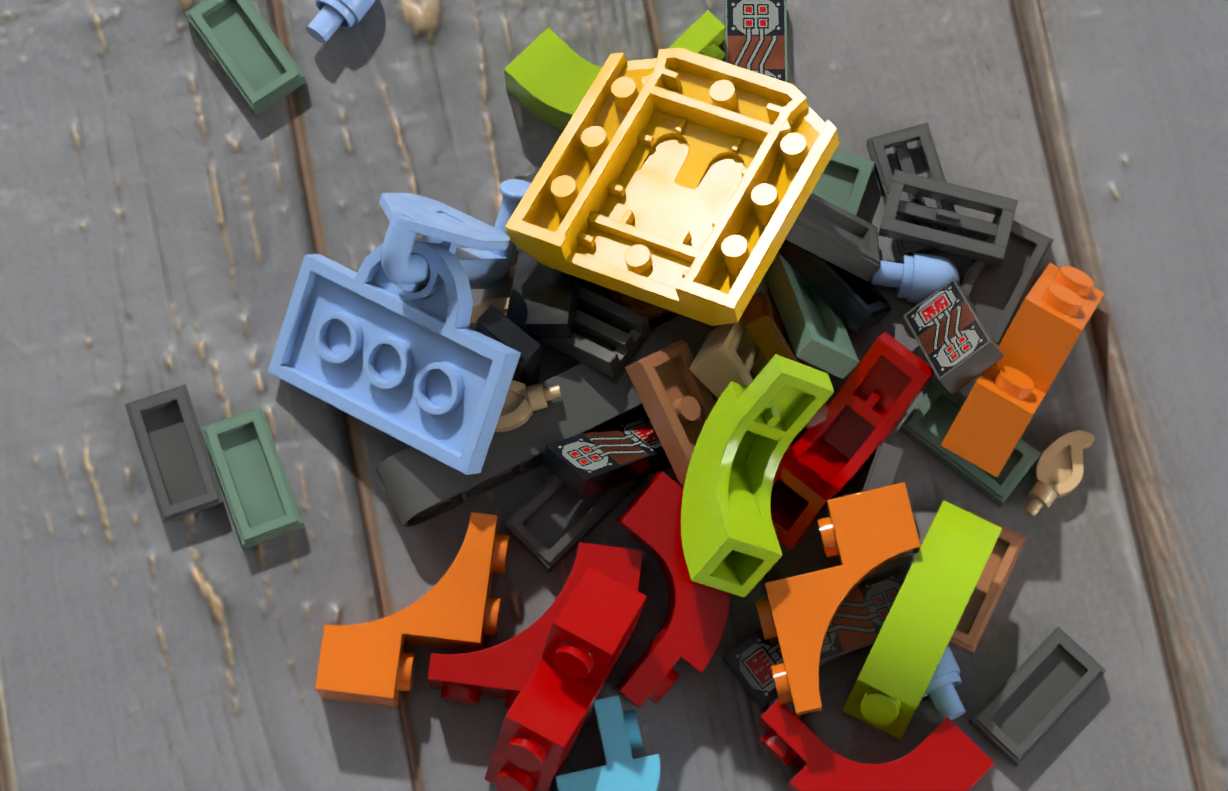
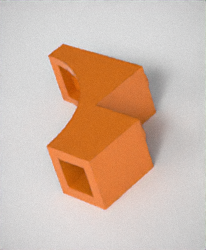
M1052 263L1048 264L1025 297L998 346L1004 356L981 373L942 441V447L991 475L999 476L1105 294L1094 287V281L1087 274L1071 266L1063 265L1059 268Z
M905 482L827 500L829 517L817 519L826 558L838 555L840 565L767 582L765 587L768 599L756 601L764 639L768 640L777 637L783 663L771 666L780 705L793 702L796 716L822 710L818 673L820 655L828 628L847 596L873 572L901 557L918 553L921 547Z
M471 512L465 539L454 562L438 583L410 606L390 616L366 623L351 625L324 624L315 690L321 698L398 707L400 691L411 692L414 680L416 653L406 652L407 644L474 652L484 649L485 636L497 637L501 613V598L491 597L494 572L505 574L510 535L499 534L500 526L497 515Z

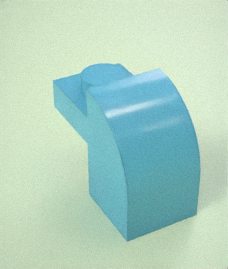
M619 695L595 700L594 712L606 765L555 776L558 791H658L660 783L659 754L636 759L632 757L631 750L643 748L635 709L623 712Z

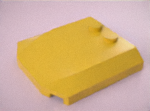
M683 48L659 49L657 58L627 61L625 53H613L609 55L505 225V229L512 243L542 265L711 326L738 323L840 144L837 128L829 120L825 123L808 106L807 98L791 83Z

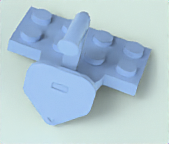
M509 179L500 184L499 191L503 198L494 227L431 198L411 193H382L379 205L390 223L383 243L365 257L358 272L321 254L304 255L267 372L466 475L481 473L521 353L469 328L473 307L471 289L492 288L501 278L507 275L517 246L510 241L505 225L531 183L519 179ZM417 233L423 235L422 239L416 238ZM462 245L469 248H457V246Z

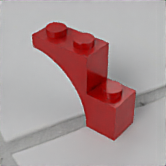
M579 542L571 573L562 591L538 620L515 637L483 650L460 654L431 653L427 677L431 689L441 690L440 699L460 704H479L480 695L506 698L505 708L510 709L542 657L553 622L588 565L639 592L643 569V550Z
M588 565L553 622L542 657L505 715L484 778L486 781L494 784L499 791H553L556 784L555 776H559L586 717L636 627L647 598L646 595Z

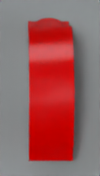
M884 332L876 339L845 384L827 406V419L809 428L784 453L779 463L771 492V518L777 539L790 549L797 545L818 524L817 519L823 518L828 513L827 500L842 497L874 458L878 445L882 446V443L887 442L908 414L906 413L935 374L932 367L887 332Z
M663 471L654 474L615 522L655 557L662 568L668 587V608L659 632L613 688L630 703L639 708L647 698L652 703L657 704L670 690L680 675L672 668L679 659L693 671L703 672L720 644L730 608L731 593L691 581L681 538V505L684 488Z
M779 698L760 716L758 726L765 732L759 739L764 748L783 766L788 767L794 761L801 768L799 773L788 783L787 791H969L995 764L948 717L913 751L897 760L880 764L855 762L837 754L785 704L780 705Z

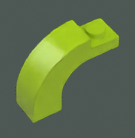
M707 10L667 49L683 48L722 61L725 56V52L722 49L725 44L726 26ZM548 27L504 68L506 90L536 117L564 131L602 67L580 57Z
M775 354L748 387L731 381L717 400L697 439L683 489L681 538L691 581L745 598L783 555L771 518L770 504L773 481L779 463L790 443L834 393L828 373Z
M943 500L842 712L901 740L1002 531L1001 527Z

